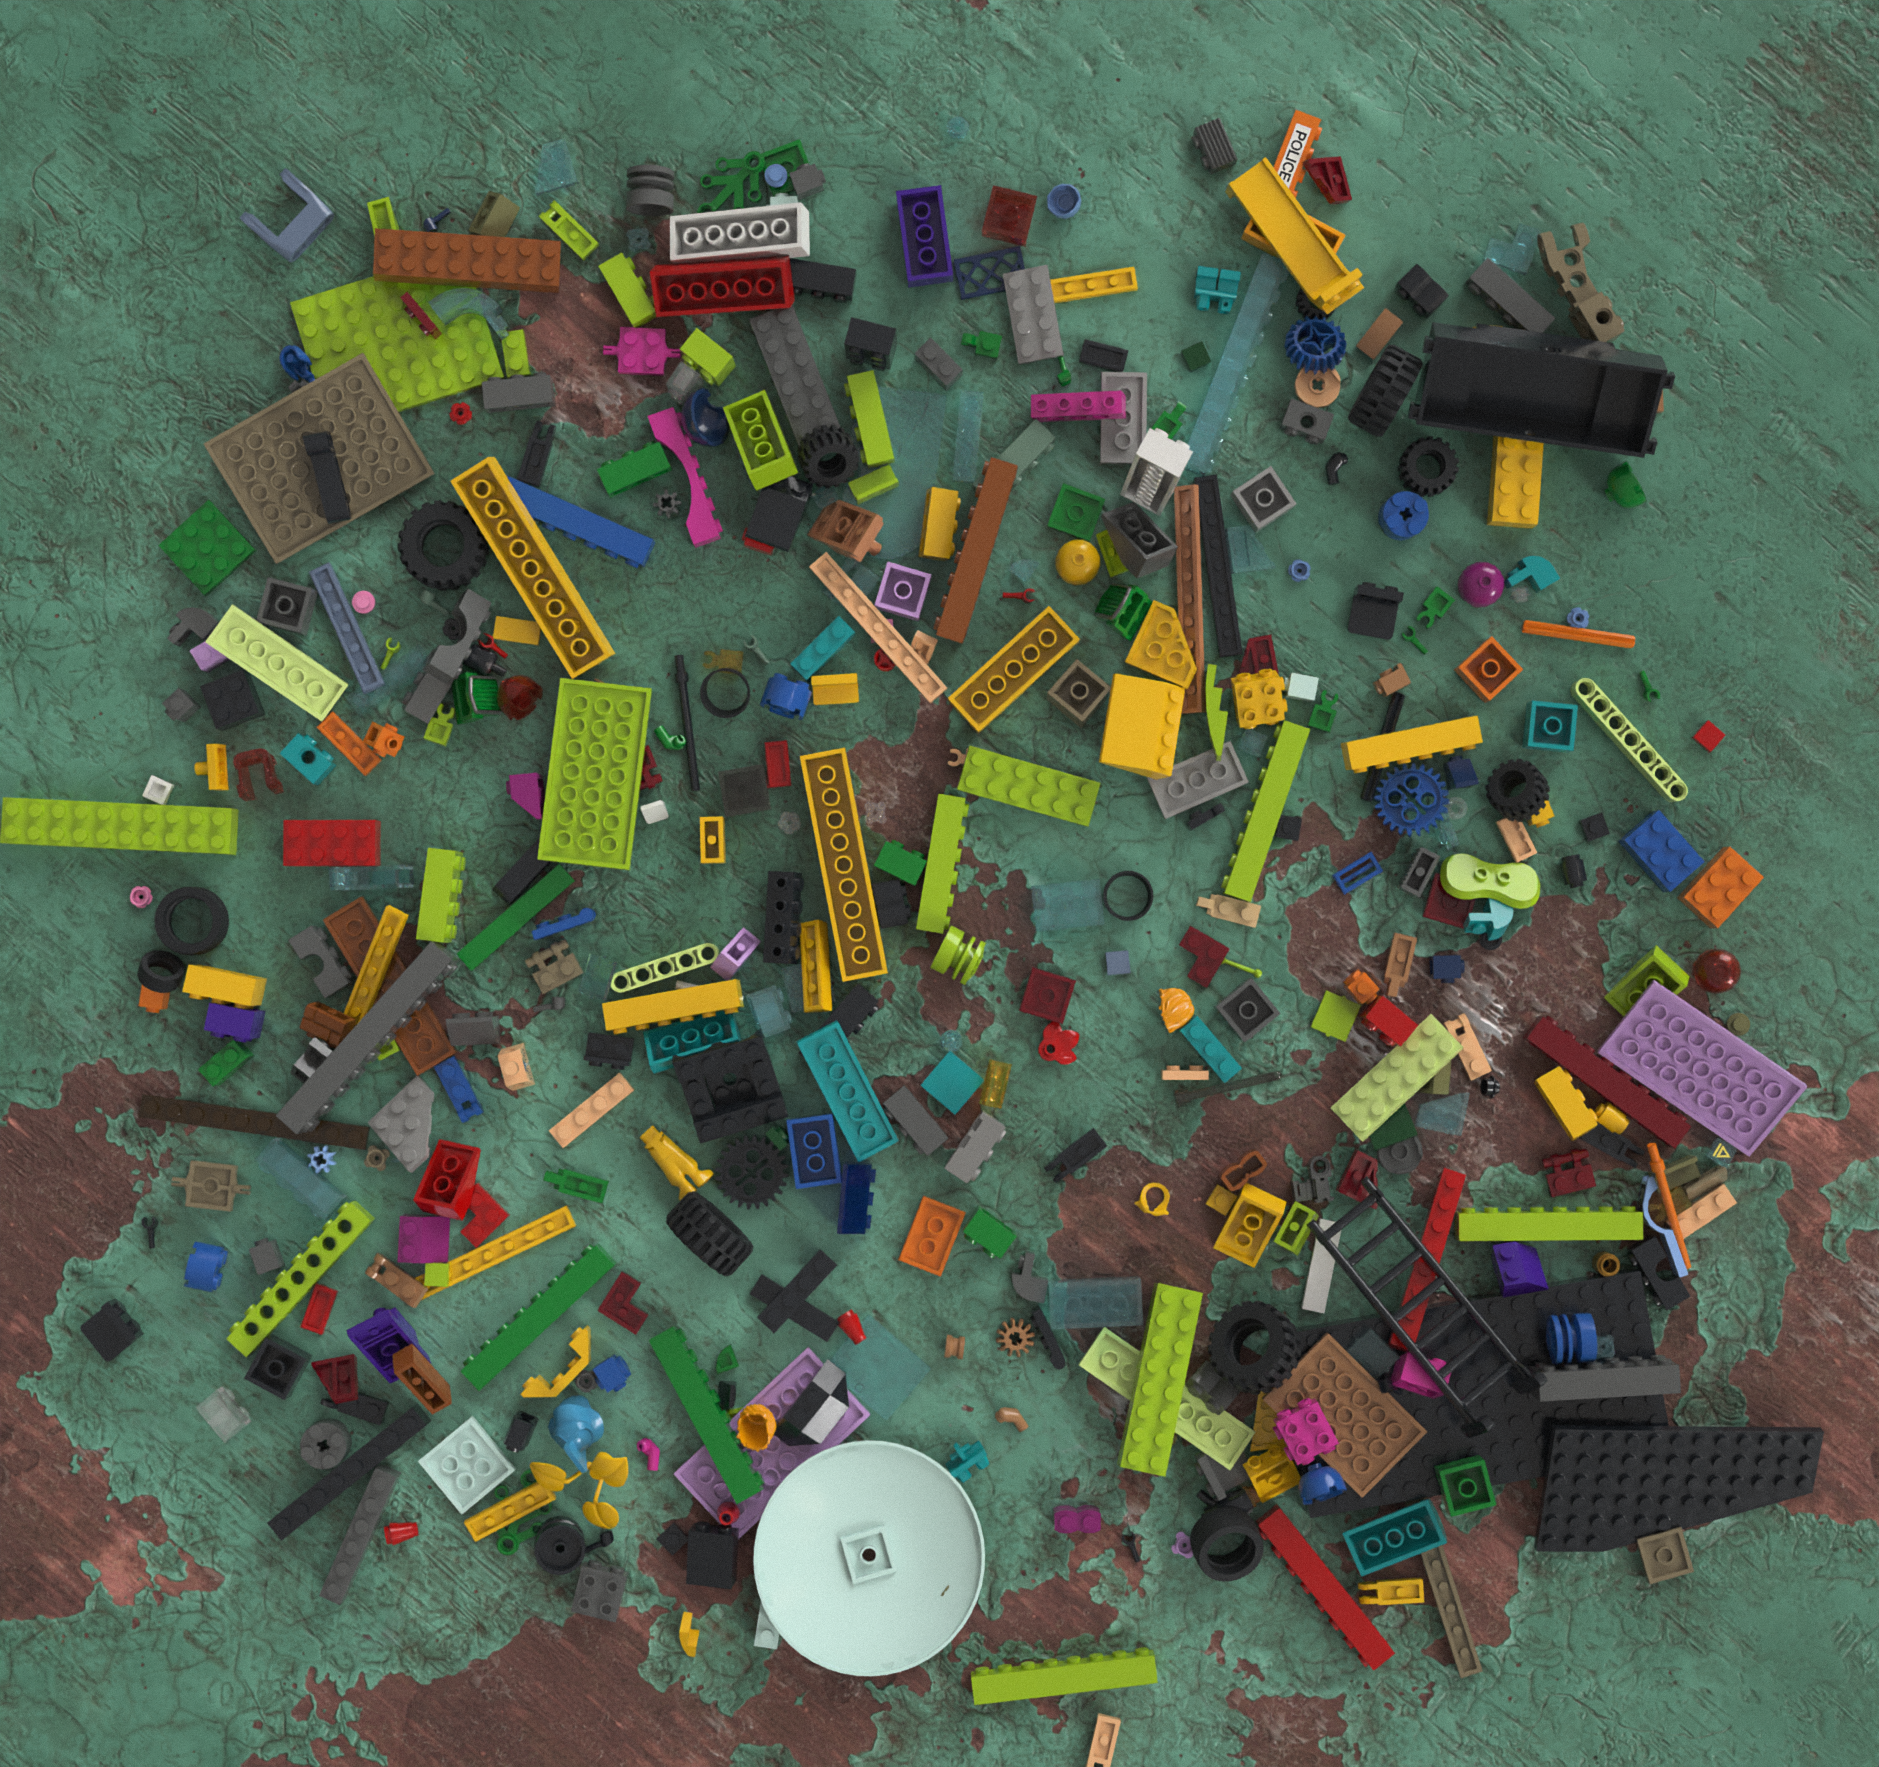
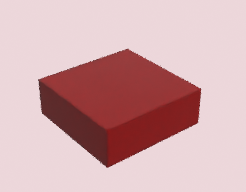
M1707 720L1693 735L1692 739L1709 753L1725 737V734Z

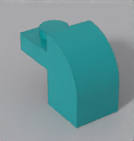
M1528 556L1517 562L1522 570L1517 567L1507 573L1508 578L1504 580V585L1509 589L1527 578L1537 593L1559 580L1560 577L1553 565L1545 558Z
M1488 898L1483 908V913L1468 914L1463 924L1464 932L1474 934L1487 933L1488 941L1500 938L1512 920L1513 907L1498 900Z

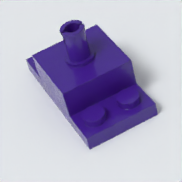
M383 1307L374 1310L373 1317L346 1330L348 1338L390 1384L399 1380L394 1374L392 1354L408 1345L413 1344L431 1363L430 1357L419 1345L416 1331L395 1307L390 1310H386Z

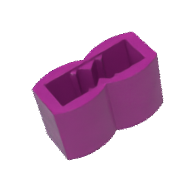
M1069 1505L1057 1506L1053 1508L1054 1530L1060 1533H1072L1077 1530L1083 1533L1098 1532L1101 1530L1100 1510L1093 1505H1083L1077 1508Z

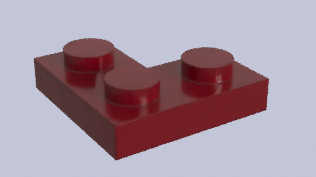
M1192 926L1188 928L1179 946L1198 956L1187 977L1207 988L1230 948Z
M622 1271L597 1311L636 1335L649 1314L630 1303L642 1282Z

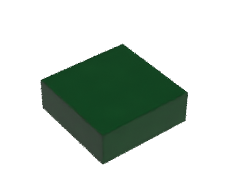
M1202 341L1181 350V354L1190 372L1212 362Z

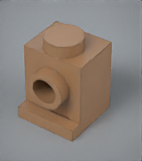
M1401 663L1393 667L1394 672L1390 668L1380 673V679L1373 682V686L1379 695L1382 693L1383 697H1386L1411 683Z

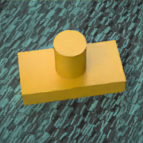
M206 744L207 761L196 762L194 767L195 773L198 776L208 775L209 790H229L226 745Z

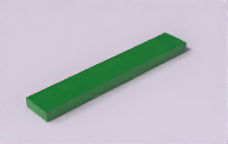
M558 864L457 953L458 957L473 971L573 884L575 880L561 864Z

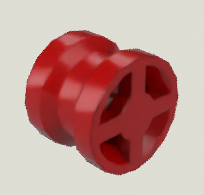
M881 648L876 651L874 662L879 670L886 672L896 666Z

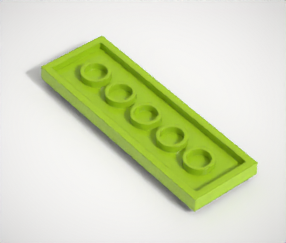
M969 746L957 790L1089 827L1100 782Z

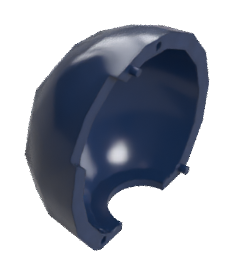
M702 388L690 394L685 401L681 411V422L686 434L695 443L702 446L715 447L725 442L730 426L723 407H716L710 404L708 397L711 394L708 389Z

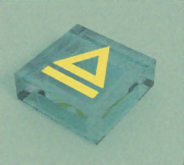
M1715 1137L1705 1157L1727 1168L1737 1148L1719 1137Z

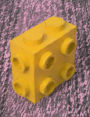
M1263 669L1259 673L1251 675L1250 673H1240L1236 677L1231 678L1236 722L1240 728L1253 729L1259 724L1275 725L1279 721L1285 720L1284 712H1287L1288 708L1286 699H1282L1281 692L1285 690L1283 677H1280L1276 670Z

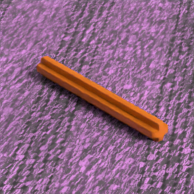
M1525 620L1522 624V632L1624 648H1633L1635 645V637L1632 635Z

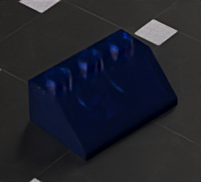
M845 1161L843 1164L837 1234H865L866 1228H871L872 1215H867L868 1206H873L874 1192H870V1183H875L876 1169H872V1163Z

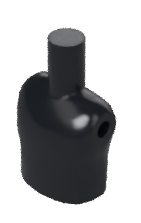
M476 644L472 645V651L463 665L473 669L482 676H488L491 672L501 677L506 675L507 669L496 664L497 654Z

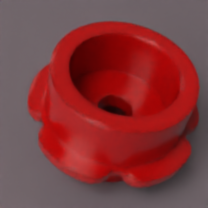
M464 402L461 404L455 403L452 405L449 415L453 422L463 425L471 419L472 411L470 406Z

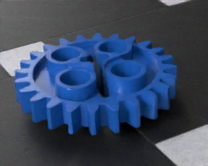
M1412 763L1411 769H1408L1406 764H1403V770L1401 771L1394 767V775L1386 772L1388 780L1380 779L1383 787H1376V791L1381 795L1374 796L1375 801L1380 802L1375 805V809L1382 810L1379 812L1378 817L1379 819L1385 818L1383 825L1387 826L1391 823V832L1398 828L1400 836L1404 831H1407L1409 837L1412 836L1413 831H1416L1417 835L1421 836L1422 829L1430 833V825L1437 828L1435 821L1444 820L1440 813H1448V809L1443 805L1450 804L1449 799L1443 798L1449 795L1448 790H1441L1446 786L1445 781L1438 782L1441 778L1440 774L1432 776L1433 768L1425 772L1424 764L1419 769H1416L1415 763ZM1411 780L1419 782V785L1414 789L1407 787V783ZM1399 785L1406 790L1411 798L1416 799L1417 804L1426 812L1425 815L1421 814L1411 801L1408 803L1406 795L1398 789ZM1393 795H1400L1402 797L1401 801L1397 804L1389 802ZM1426 796L1434 798V802L1430 805H1424L1422 800ZM1414 811L1417 813V816L1413 820H1406V813Z

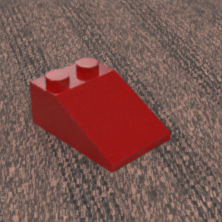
M439 1139L413 1199L422 1212L463 1221L472 1200L481 1152L480 1148Z

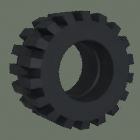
M822 425L821 429L816 427L812 429V433H806V439H801L799 443L801 447H798L797 452L798 460L809 482L815 483L820 488L824 485L825 489L833 485L836 488L839 487L840 483L843 482L845 484L848 482L847 478H852L855 475L853 470L858 469L857 462H859L858 452L848 432L845 433V430L841 427L837 429L836 425H831L830 428L827 425ZM837 452L832 459L819 461L825 454Z
M1428 436L1426 439L1422 437L1411 443L1399 459L1398 472H1400V475L1398 477L1400 481H1404L1403 487L1405 489L1408 487L1411 489L1410 492L1418 493L1420 497L1425 495L1433 497L1447 489L1454 482L1455 475L1459 470V467H1457L1459 459L1454 456L1456 454L1455 449L1451 450L1449 448L1451 444L1448 442L1444 444L1442 438L1433 439V436ZM1429 455L1435 458L1440 466L1439 476L1435 479H1427L1421 476L1416 468L1418 457Z
M1510 759L1507 764H1504V762L1499 764L1500 768H1495L1492 771L1493 775L1487 779L1489 784L1486 785L1485 790L1488 792L1486 797L1489 803L1501 816L1512 822L1514 820L1523 822V818L1528 821L1532 819V815L1535 814L1537 816L1540 814V808L1544 809L1546 806L1544 802L1549 800L1547 792L1550 791V787L1547 785V779L1527 760L1524 762L1522 759H1517L1515 762L1513 759ZM1526 783L1524 790L1518 796L1509 798L1511 791L1517 785Z

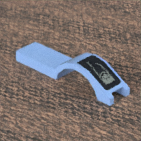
M1643 1176L1637 1203L1638 1211L1643 1212L1644 1224L1652 1230L1659 1232L1673 1274L1679 1277L1686 1276L1688 1272L1673 1230L1657 1226L1650 1218L1648 1201L1658 1187L1653 1176Z

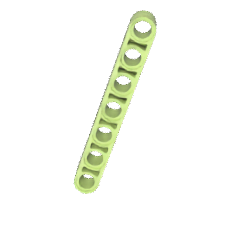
M1582 678L1572 684L1570 691L1573 698L1657 792L1668 802L1683 800L1688 793L1686 784L1594 681L1589 678ZM1580 683L1587 686L1588 692L1586 695H1582L1579 692L1578 687ZM1596 700L1600 701L1603 705L1601 712H1597L1594 708ZM1611 717L1618 721L1616 729L1611 728L1609 725ZM1626 734L1632 736V746L1626 745L1624 741ZM1642 751L1648 754L1649 759L1647 763H1643L1640 760V753ZM1657 768L1661 769L1664 773L1662 780H1658L1655 776ZM1673 785L1679 789L1677 797H1673L1670 793Z

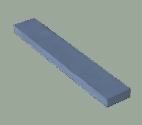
M328 562L310 571L311 579L362 692L367 694L386 685L331 563Z

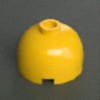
M1082 539L1071 540L1059 549L1055 559L1056 570L1066 583L1084 585L1092 581L1098 574L1101 566L1100 555L1090 542Z

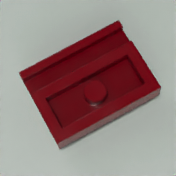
M408 292L400 297L407 305L404 310L412 319L418 318L421 322L418 327L427 337L431 334L436 340L442 335L441 331Z

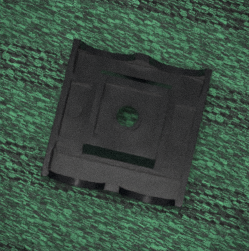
M761 1029L756 1030L752 1036L738 1042L723 1043L720 1041L713 1043L708 1049L695 1055L685 1057L672 1056L673 1066L687 1100L700 1144L788 1117V1110ZM727 1073H733L736 1079L732 1082H727L723 1077Z

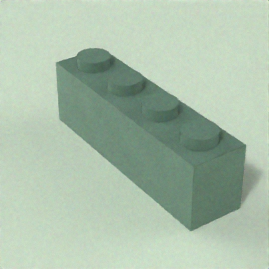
M1037 419L997 458L1018 465L1013 488H1016L1024 479L1022 475L1026 470L1031 472L1039 464L1037 459L1042 454L1048 455L1055 447L1053 443L1056 437ZM981 475L972 484V488L975 491L977 489L978 483L983 484L985 478L984 475Z

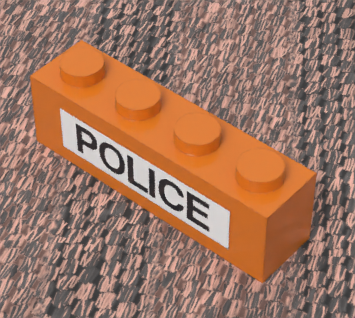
M1295 110L1273 167L1295 198L1298 193L1297 190H1294L1297 182L1302 183L1306 170L1302 169V162L1311 159L1314 149L1310 147L1313 140L1318 141L1322 128L1318 127L1321 119Z

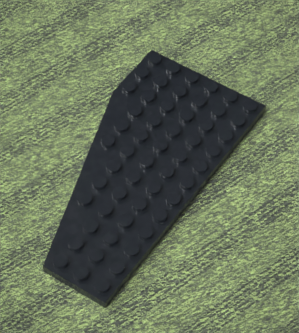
M1553 1425L1534 1548L1536 1552H1604L1636 1543L1638 1538L1681 1527L1686 1529L1813 1493L1824 1431L1821 1427Z

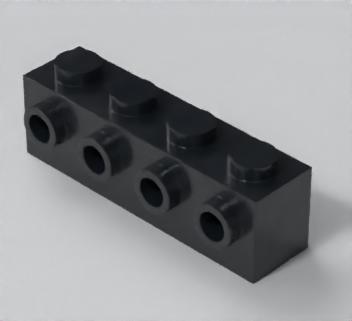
M768 871L764 963L797 964V960L800 957L798 937L801 935L799 919L803 910L801 891L804 888V879L802 878V873Z

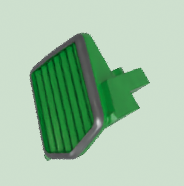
M1112 583L1100 598L1094 616L1105 622L1121 637L1131 641L1149 611L1152 601L1136 585L1128 584L1126 586Z
M466 672L460 674L456 680L454 679L451 686L457 725L468 724L483 719V717L501 714V694L495 677L477 676V673Z

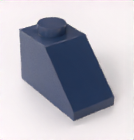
M1462 755L1450 757L1449 762L1443 764L1448 791L1479 784L1470 758L1463 759Z

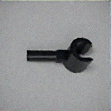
M143 1217L141 1222L142 1226L147 1229L149 1249L155 1248L154 1229L159 1223L156 1217H152L153 1223L151 1226L147 1224V1217Z
M1391 1377L1377 1381L1381 1394L1388 1392L1398 1395L1402 1394L1401 1389L1393 1386Z
M612 1531L600 1533V1541L587 1546L585 1553L598 1547L609 1546L614 1541Z
M1131 1531L1133 1540L1127 1542L1122 1534V1540L1131 1550L1135 1563L1139 1562L1140 1558L1134 1543L1136 1539L1134 1532Z

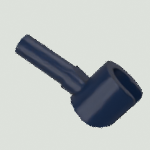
M446 208L434 218L425 219L423 222L425 232H437L436 223L451 213L450 210Z

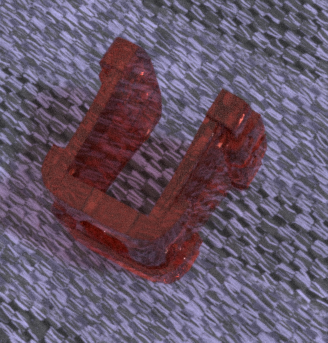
M259 748L238 753L234 756V767L238 770L239 784L236 787L242 800H256L248 766L260 763L264 765L265 780L269 790L276 795L284 793L283 785L276 775L275 764H277V761L267 750Z

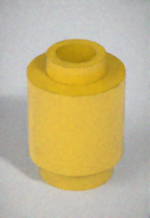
M1609 1102L1605 1104L1600 1103L1594 1111L1598 1118L1597 1122L1612 1133L1616 1132L1620 1135L1629 1124L1626 1115Z

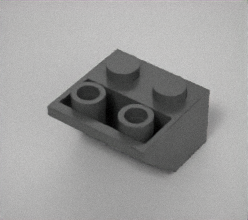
M493 1012L475 1013V1017H470V1013L452 1014V1018L446 1019L451 1046L500 1043L499 1016H493Z

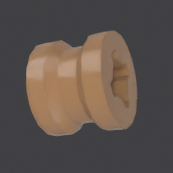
M947 1334L944 1357L956 1356L957 1359L963 1360L965 1337L954 1338L952 1335Z

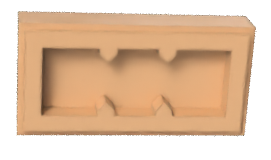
M1507 818L1495 822L1515 863L1537 853L1523 822H1517L1516 820L1512 822Z

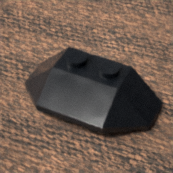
M827 1359L778 1421L774 1435L788 1446L821 1444L849 1408L846 1373Z

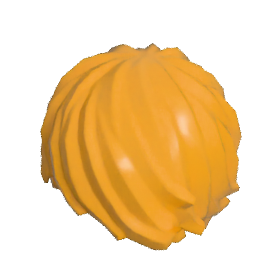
M1159 989L1161 998L1159 1010L1162 1011L1161 1016L1165 1022L1166 1029H1168L1167 1031L1172 1033L1179 1028L1181 1029L1191 1020L1194 1014V1006L1190 997L1182 989Z
M750 1404L743 1408L737 1421L739 1433L736 1438L740 1439V1442L747 1449L750 1448L757 1452L766 1449L776 1430V1421L773 1413L762 1404Z

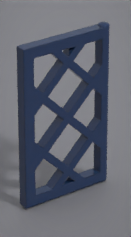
M1020 246L955 259L954 265L961 300L1006 291L1004 279L995 274L994 271L1000 262L1011 268L1010 272L1024 270ZM1017 253L1018 260L1015 265H1012L1003 259L1004 256ZM992 257L997 259L991 270L980 264L982 259ZM971 262L974 266L968 275L960 271L959 264ZM977 267L988 273L982 284L971 278ZM991 276L1002 283L1000 287L992 289L986 288L985 285ZM969 281L979 289L977 292L965 294L964 286Z

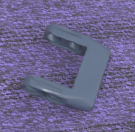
M285 168L279 175L287 186L307 203L304 209L278 237L253 214H248L245 211L240 216V219L287 261L294 262L331 223L334 213L308 187Z

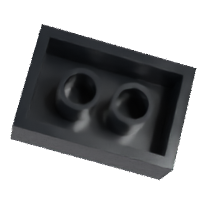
M851 317L844 343L846 358L855 365L862 366L865 363L872 365V368L878 371L891 370L897 346L896 328Z

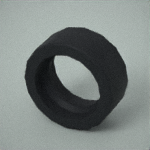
M153 950L142 957L137 976L139 982L149 990L169 993L180 986L185 967L176 955L163 950ZM149 968H165L168 971H170L173 975H157L154 972H152Z

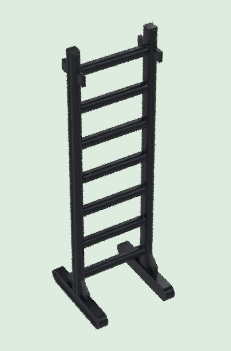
M1366 1176L1360 1183L1370 1194L1326 1231H1323L1314 1219L1307 1226L1465 1421L1460 1427L1463 1434L1471 1438L1487 1433L1495 1426L1494 1422L1487 1415L1476 1417L1467 1408L1469 1404L1511 1369L1518 1377L1512 1383V1386L1519 1394L1538 1389L1548 1380L1541 1371L1537 1370L1530 1373L1519 1362L1386 1200L1380 1189H1377L1368 1176ZM1376 1202L1392 1223L1346 1259L1331 1241V1238ZM1399 1230L1415 1250L1369 1287L1353 1266ZM1421 1257L1437 1278L1394 1314H1391L1375 1294ZM1444 1285L1460 1306L1414 1343L1398 1322ZM1467 1313L1483 1334L1437 1371L1421 1350ZM1490 1341L1506 1361L1460 1399L1444 1378Z

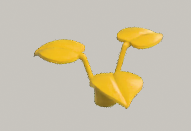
M598 1452L593 1462H587V1469H589L590 1476L593 1479L599 1480L593 1502H585L582 1510L585 1518L593 1525L604 1529H614L619 1522L618 1512L610 1504L598 1502V1497L603 1480L612 1487H621L625 1484L628 1477L627 1457L612 1458L606 1452ZM540 1462L530 1463V1469L536 1481L543 1488L550 1491L563 1490L564 1484H569L582 1474L579 1470L570 1478H566L565 1471L555 1465Z

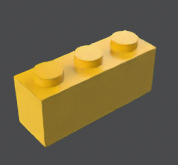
M937 487L927 489L918 557L946 561L950 559V556H953L955 543H952V539L958 526L955 515L956 511H959L961 499L958 498L959 491Z
M1558 1066L1536 1079L1534 1084L1570 1140L1574 1141L1594 1129L1598 1125L1596 1122L1598 1118L1591 1108L1587 1109L1583 1102L1585 1097L1579 1089L1575 1090L1571 1084L1573 1080L1566 1069L1562 1070Z

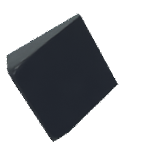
M719 1382L718 1396L720 1402L718 1403L728 1408L734 1407L736 1382Z

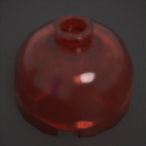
M511 676L501 682L497 692V704L508 719L512 720V718H515L516 720H521L535 710L537 706L534 703L537 698L541 700L543 689L535 680L528 676Z
M1714 948L1701 953L1693 964V976L1702 990L1708 993L1722 994L1730 991L1738 984L1741 978V966L1734 954L1725 949Z

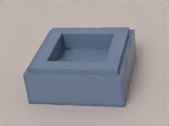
M1128 950L1105 952L1107 975L1130 973Z

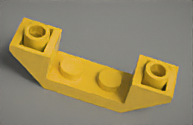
M588 1325L584 1329L579 1327L570 1336L573 1340L569 1345L581 1358L576 1356L567 1365L570 1370L565 1375L561 1372L551 1382L554 1385L553 1387L540 1374L535 1379L531 1376L522 1385L525 1389L520 1394L522 1397H557L591 1361V1328Z

